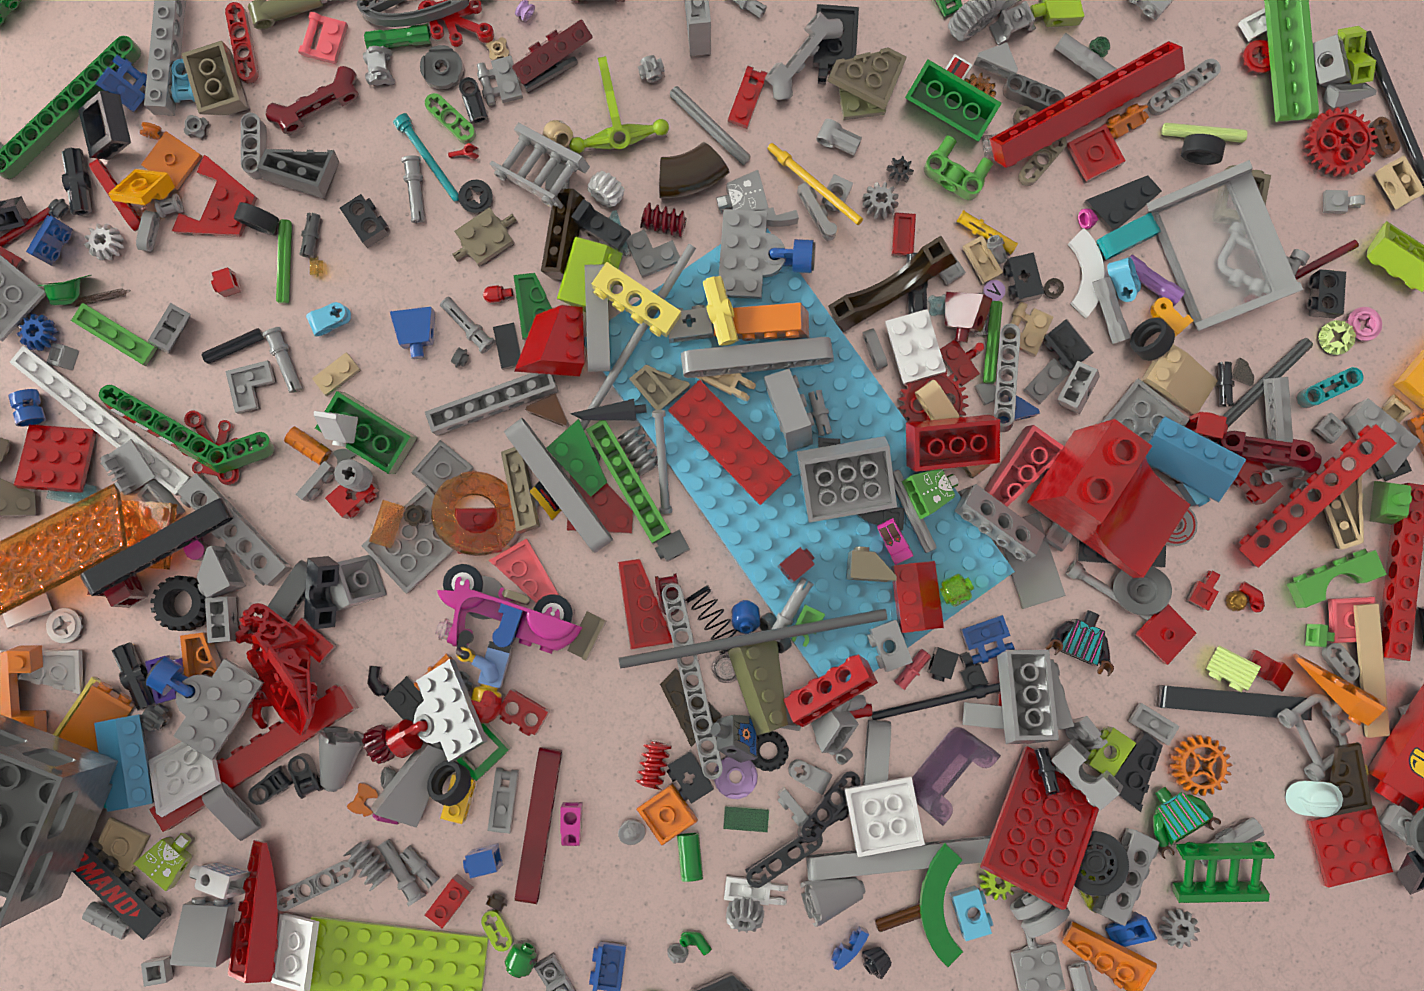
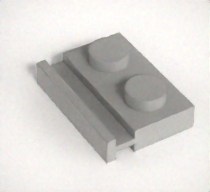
M1088 716L1072 719L1074 727L1065 728L1067 737L1070 740L1075 737L1087 750L1102 748L1108 743L1106 739H1101V732Z

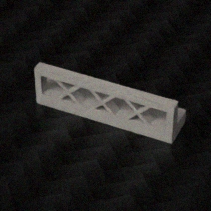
M1288 377L1263 379L1268 439L1292 443L1293 431Z

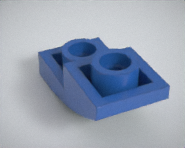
M859 926L857 931L852 932L849 939L850 947L841 943L840 948H835L831 957L834 969L839 971L859 953L869 936L866 929Z

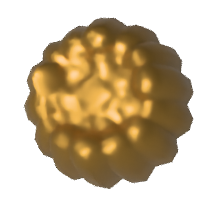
M1235 590L1227 595L1226 605L1232 611L1238 612L1244 610L1247 606V597L1241 591Z

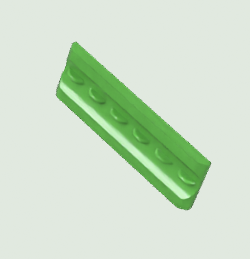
M1264 0L1275 121L1316 119L1319 114L1309 0Z

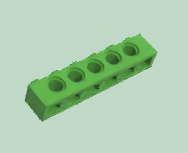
M601 420L587 428L588 435L651 543L655 544L657 543L656 541L672 534L606 420Z

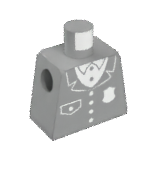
M759 170L726 184L728 195L716 197L719 210L730 207L732 210L761 211L769 209Z

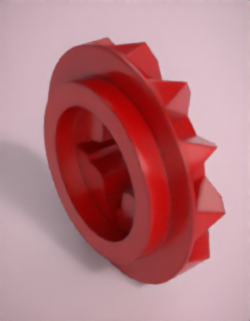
M1255 40L1249 43L1244 49L1242 56L1245 61L1244 65L1250 68V72L1255 71L1258 74L1270 71L1268 41ZM1258 52L1260 53V57H1264L1260 64L1258 62V58H1255Z

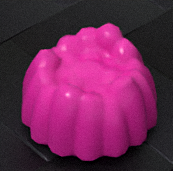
M1082 209L1079 212L1078 221L1082 228L1089 229L1097 223L1098 217L1093 210Z

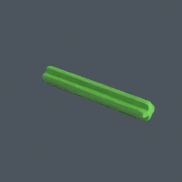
M287 219L279 220L276 301L281 304L289 303L292 223Z
M992 301L990 306L983 376L985 384H994L996 381L1003 305L1001 301Z

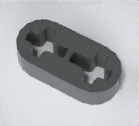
M766 613L760 617V629L762 631L771 630L777 618L772 613ZM790 638L781 639L780 642L777 641L778 653H784L791 648Z

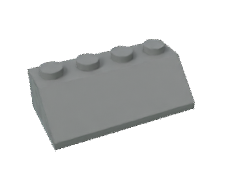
M1005 650L998 654L997 660L1006 744H1031L1059 740L1049 650Z

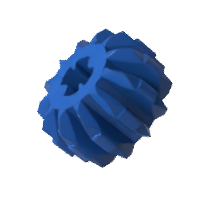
M31 314L30 319L27 317L23 318L24 325H18L22 331L16 334L21 337V344L27 345V348L30 350L44 351V347H51V340H57L53 336V334L58 332L53 327L55 323L52 320H48L44 315Z

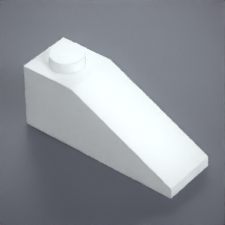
M314 411V417L324 438L333 440L332 445L346 447V443H354L358 417Z

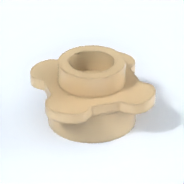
M500 37L498 40L486 43V47L490 51L489 58L491 60L509 56L510 52L506 48L507 41L505 38Z

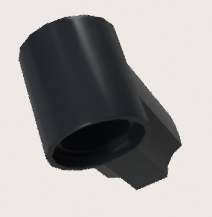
M466 77L462 79L459 83V90L470 123H482L488 119L479 86L473 78ZM468 87L475 88L472 93H465Z

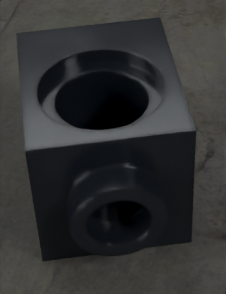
M934 647L927 672L932 674L931 678L944 682L945 678L951 679L959 654Z

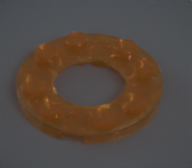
M477 471L460 473V475L446 480L434 496L431 507L433 527L446 545L460 553L472 556L495 553L504 548L516 533L508 486L501 479L491 474ZM478 495L488 499L494 505L497 512L495 525L483 533H470L461 528L455 519L454 508L463 497Z

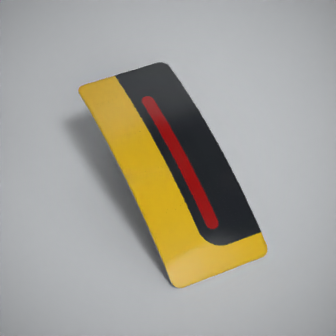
M540 481L530 490V493L551 520L562 511Z

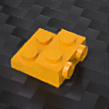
M134 169L108 194L112 201L146 205L152 199H165L175 186L168 173Z

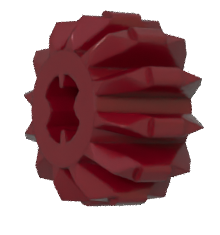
M382 724L368 729L363 734L364 738L361 739L364 744L363 749L367 752L366 756H370L371 761H376L378 764L385 763L395 757L388 749L385 741V733L389 727H385Z

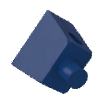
M430 306L390 311L399 345L403 349L410 348L411 359L424 358L423 347L431 346L434 343V309Z

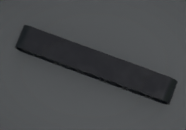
M223 498L216 499L82 573L80 578L91 596L99 595L227 524L234 516Z
M1159 685L1158 707L1278 718V714L1286 708L1292 710L1307 698ZM1312 707L1301 714L1303 720L1312 721Z

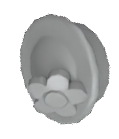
M634 819L625 821L618 831L620 841L627 845H635L645 836L644 825Z

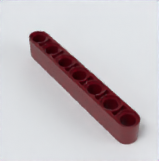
M540 747L538 751L515 891V901L538 904L562 750Z

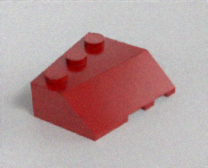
M560 305L537 314L514 372L580 377L585 364L583 307Z

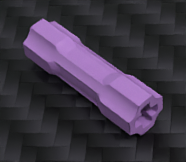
M1133 254L1129 256L1135 264L1141 284L1156 293L1159 298L1165 297L1171 300L1174 307L1184 295L1185 290L1175 283L1166 280Z

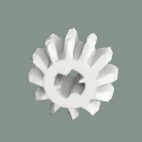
M604 171L593 175L587 188L591 193V197L596 199V202L599 201L603 206L606 205L610 208L616 206L617 203L619 204L625 191L624 187L621 186L622 183L616 177Z
M106 223L104 226L96 224V230L89 228L91 234L85 235V239L89 241L84 245L89 249L90 255L96 256L99 260H104L105 258L112 260L113 254L120 256L117 250L124 248L120 244L124 238L119 235L120 231L117 228H112L110 224Z

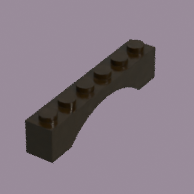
M939 236L923 246L905 266L890 277L866 289L846 294L828 305L836 323L844 331H847L956 264L957 260L943 237Z

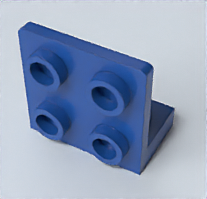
M47 215L26 252L52 266L59 258L64 244L69 241L73 229L55 217Z

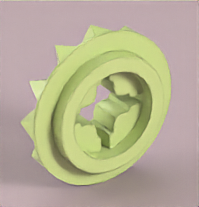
M1334 320L1325 324L1320 330L1319 343L1327 353L1340 355L1352 348L1355 344L1356 334L1353 326L1346 323V321ZM1333 332L1337 334L1345 332L1341 337V343L1339 341L1330 343L1334 337Z

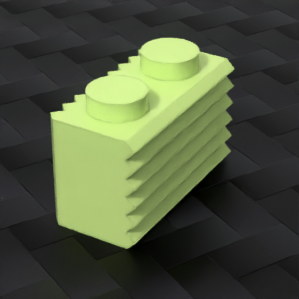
M1219 645L1206 670L1209 671L1208 675L1220 682L1223 678L1231 682L1229 685L1231 688L1242 693L1243 689L1249 690L1261 666Z

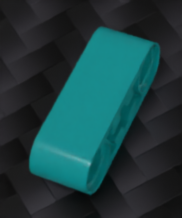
M1148 213L1104 235L1096 242L1105 259L1108 260L1156 236L1162 231L1152 213Z
M1348 368L1301 390L1297 395V402L1303 408L1319 405L1359 386L1363 382L1364 375L1359 368ZM1347 374L1352 378V383L1347 381ZM1334 383L1336 384L1337 387L1331 389L1330 391L1324 392V388ZM1308 392L1313 395V402L1309 400Z

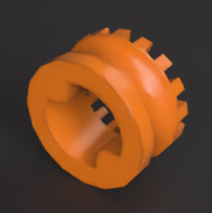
M142 122L143 130H140V134L147 138L150 136V139L158 140L160 138L158 132H161L162 128L152 123Z

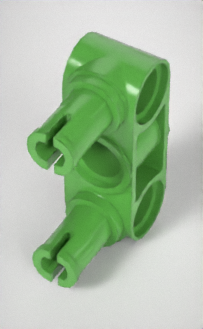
M947 135L939 148L928 157L924 166V173L927 177L963 199L973 200L982 190L985 177L993 166V162L983 157L974 172L966 170L963 166L948 158L957 141ZM930 163H937L940 168L933 169ZM966 185H973L976 191H969Z

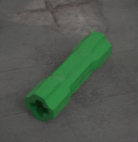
M427 23L400 29L366 31L364 41L366 49L371 46H384L386 48L406 45L416 46L431 44V34Z

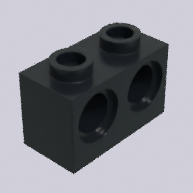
M360 194L341 206L340 210L362 243L369 248L389 235L385 229L388 225L381 215L377 217L374 213V210L377 208L371 199H365ZM359 208H365L363 214L356 215ZM371 225H376L375 231L367 232Z
M1320 269L1313 273L1308 283L1309 288H1311L1310 297L1307 302L1309 316L1335 319L1343 315L1346 272ZM1323 279L1329 283V287L1324 285ZM1322 300L1327 303L1328 308L1322 305Z

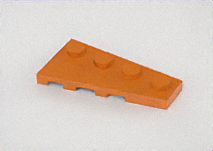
M1073 921L1063 936V944L1083 960L1090 961L1095 965L1097 971L1109 976L1120 989L1143 991L1157 969V963Z

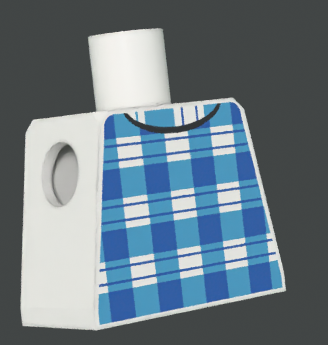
M212 863L203 866L194 865L190 870L189 877L196 880L195 889L220 899H227L245 893L242 888L244 880L249 877L250 872L220 863Z

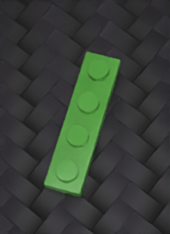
M84 303L81 304L71 319L78 326L144 366H147L158 349Z

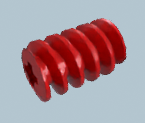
M650 740L651 743L643 745L649 752L641 754L647 760L639 763L645 769L637 771L643 778L636 779L635 782L644 787L662 790L656 785L664 783V780L659 776L666 774L661 767H667L668 763L663 759L670 756L664 750L671 749L672 745Z

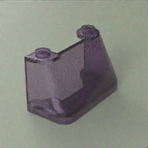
M962 727L951 729L912 776L917 805L944 826L953 814L952 804L944 795L972 761L981 768H990L1001 755Z

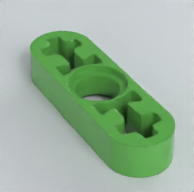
M432 93L426 97L425 107L428 112L460 142L467 144L475 139L476 132L473 125L442 96ZM431 102H438L439 106L443 109L441 113L435 106L432 107ZM452 113L456 115V120L453 123L445 122L447 114ZM461 125V127L466 131L468 130L470 134L468 136L465 134L463 135L458 126Z

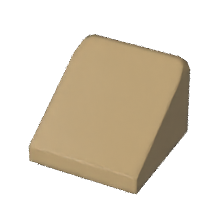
M1395 394L1381 408L1398 423L1412 412L1410 406Z

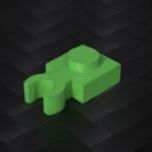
M804 604L795 625L823 620L825 614ZM808 634L802 635L805 638L803 642L804 647L809 643ZM798 636L792 637V641L795 642Z

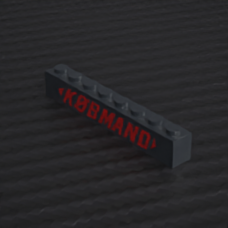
M90 838L78 869L73 871V873L143 940L152 936L171 915L167 912L166 906L156 901L146 887L140 886L130 872H122L119 869L118 860L113 856H108L103 851V846Z

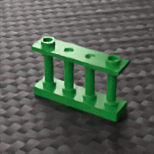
M1187 842L1185 844H1176L1179 854L1185 860L1183 882H1173L1172 891L1178 903L1269 902L1270 893L1263 882L1260 881L1263 859H1274L1275 857L1267 842ZM1231 859L1228 881L1215 882L1217 861ZM1240 859H1253L1251 880L1238 881ZM1195 860H1208L1206 881L1193 882Z

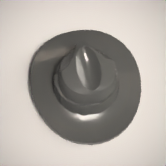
M1153 566L1150 567L1144 578H1132L1121 570L1113 584L1114 595L1118 603L1129 612L1137 615L1147 616L1162 611L1168 605L1172 596L1170 580L1161 570Z

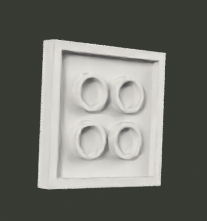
M183 742L178 743L148 761L156 814L161 817L221 784L216 757L211 760Z
M911 776L845 788L857 857L925 845Z

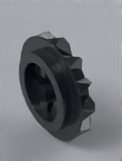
M475 179L463 184L458 197L461 206L467 212L477 214L491 206L493 194L486 182ZM472 190L477 195L482 194L479 197L481 203L476 202V200L471 201L473 198Z

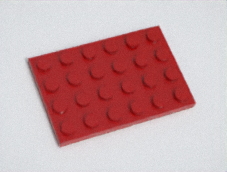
M1026 746L1023 749L980 868L1064 910L1067 908L1099 808L1092 806L1086 799V795L1081 790L1075 789L1071 785L1070 779L1064 773L1058 771L1055 773L1060 792L1054 795H1046L1042 776H1039L1038 773L1040 768L1035 750Z

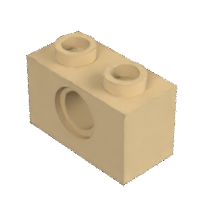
M1405 155L1374 173L1395 210L1424 194V187Z

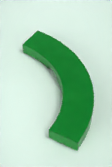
M944 843L932 859L926 877L922 882L920 916L923 929L933 951L948 968L963 953V950L948 931L944 917V896L948 882L957 866L962 862V858Z

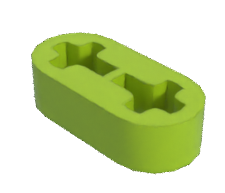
M495 909L485 912L481 919V924L492 946L497 951H507L513 943V935L502 914ZM488 915H491V917H497V920L495 922L497 929H495L492 923H487V920L489 919ZM497 932H500L502 937L508 938L505 946L503 943L498 944L497 941L500 937Z

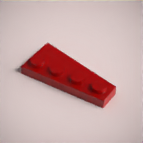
M641 560L617 562L630 649L673 643L667 623L654 596Z

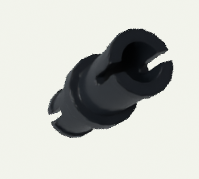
M1226 361L1225 365L1223 362L1217 363L1219 381L1216 382V386L1219 388V406L1226 407L1227 403L1228 407L1234 405L1232 387L1235 386V381H1232V362Z
M1049 748L1036 749L1034 752L1040 768L1038 773L1039 776H1042L1046 790L1045 793L1046 795L1057 794L1060 792L1055 776L1057 771L1056 767L1052 765Z

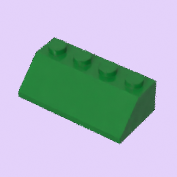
M929 59L925 62L905 97L978 142L1002 104L1000 101Z

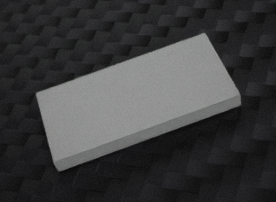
M1038 512L1022 517L1045 534ZM1043 540L1036 556L1025 562L1017 559L1011 552L1002 547L1006 560L1015 571L1011 576L1022 609L1066 596L1049 544Z

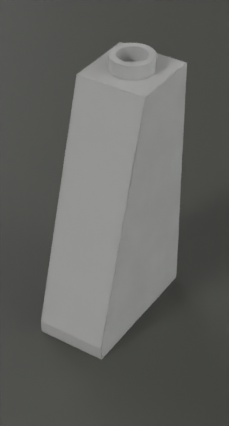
M423 741L422 747L409 757L372 804L371 809L375 815L417 828L430 797L427 791L429 776L434 768L446 759L441 743L432 744Z

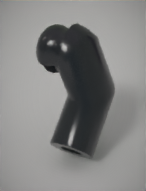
M369 666L367 680L369 688L378 697L381 695L386 696L389 692V687L386 684H382L379 680L381 667Z

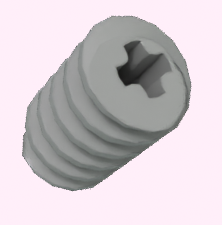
M640 426L626 431L617 438L621 439L619 442L620 446H626L623 450L625 454L631 453L628 459L629 461H635L633 468H640L637 472L638 476L658 466L655 463L658 460L657 456H651L655 449L647 450L646 448L650 441L642 442V439L646 436L645 433L637 434L641 429Z
M347 459L341 461L336 466L334 472L335 480L338 484L355 492L365 491L372 483L373 476L369 468L355 460Z
M367 840L358 843L343 856L351 855L348 863L356 862L353 868L354 871L362 869L359 878L367 876L364 884L372 883L373 885L369 890L371 891L388 878L391 869L382 870L386 862L377 863L380 854L372 856L375 848L367 849L366 847L370 842Z

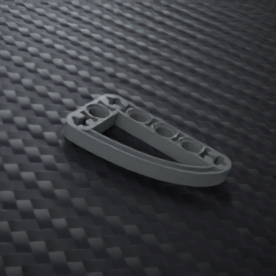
M357 0V7L367 21L385 27H404L430 22L458 12L469 4V0H447L410 12L381 13L405 0H378L377 3L376 0Z

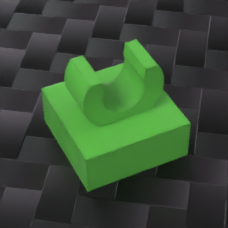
M1307 624L1305 646L1326 647L1327 641L1334 642L1335 633L1328 632V625Z

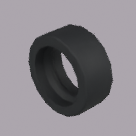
M1191 134L1184 138L1181 157L1195 164H1218L1223 159L1226 143L1223 139L1214 135Z
M244 202L239 203L234 215L236 221L270 235L274 234L279 222L277 216Z
M1151 318L1142 322L1131 335L1130 345L1143 360H1155L1170 350L1175 340V333L1162 318ZM1161 332L1153 343L1144 346L1152 335Z
M447 760L441 762L429 776L427 782L429 796L434 801L445 806L457 805L469 792L471 786L470 771L456 761L448 762ZM456 772L454 785L447 793L443 794V785L446 779Z

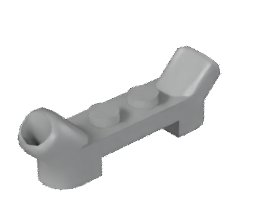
M821 12L817 13L804 28L809 34L808 38L787 64L784 65L782 62L776 63L769 71L765 80L773 86V97L776 100L790 99L793 96L792 76L795 73L798 74L805 67L804 61L808 56L812 57L818 51V44L821 40L836 39L842 36L843 24L840 19H827Z

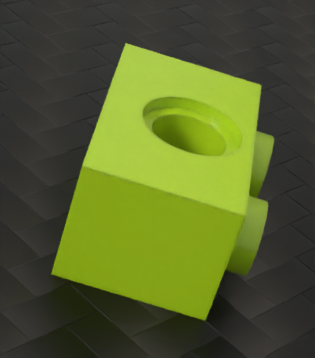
M1108 726L1100 731L1101 739H1106L1108 743L1102 748L1088 750L1090 755L1084 763L1099 774H1103L1108 770L1115 776L1136 742L1114 727ZM1107 746L1112 748V754L1109 757L1104 755V749Z

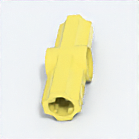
M721 276L707 278L703 281L708 301L707 312L710 321L714 324L718 343L720 346L734 344L739 341L733 321L734 310L729 298H727L723 279Z

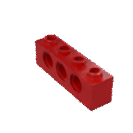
M858 654L847 658L845 663L840 666L830 668L820 678L810 680L805 687L792 691L783 700L793 723L804 727L876 685L878 682L868 661ZM851 674L850 680L846 682L847 676ZM832 685L831 691L827 693V689ZM813 697V701L808 705L809 699Z

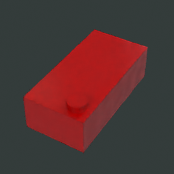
M992 415L906 422V466L915 472L1000 463V419Z

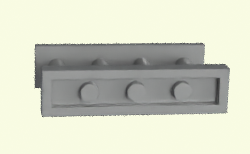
M518 122L514 130L519 135V142L502 166L494 161L490 162V165L495 170L494 174L503 181L508 179L537 195L546 205L550 207L555 205L561 209L563 204L556 197L573 172L579 170L586 174L590 166L583 156ZM530 144L534 146V151L518 174L510 171V168L524 148ZM545 153L549 154L551 158L535 181L532 183L526 180V176L540 156ZM561 161L566 163V168L548 192L541 188L557 163H561Z

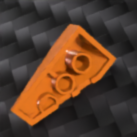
M1295 655L1296 661L1349 715L1348 719L1358 725L1364 723L1369 726L1386 709L1382 701L1374 695L1301 655Z

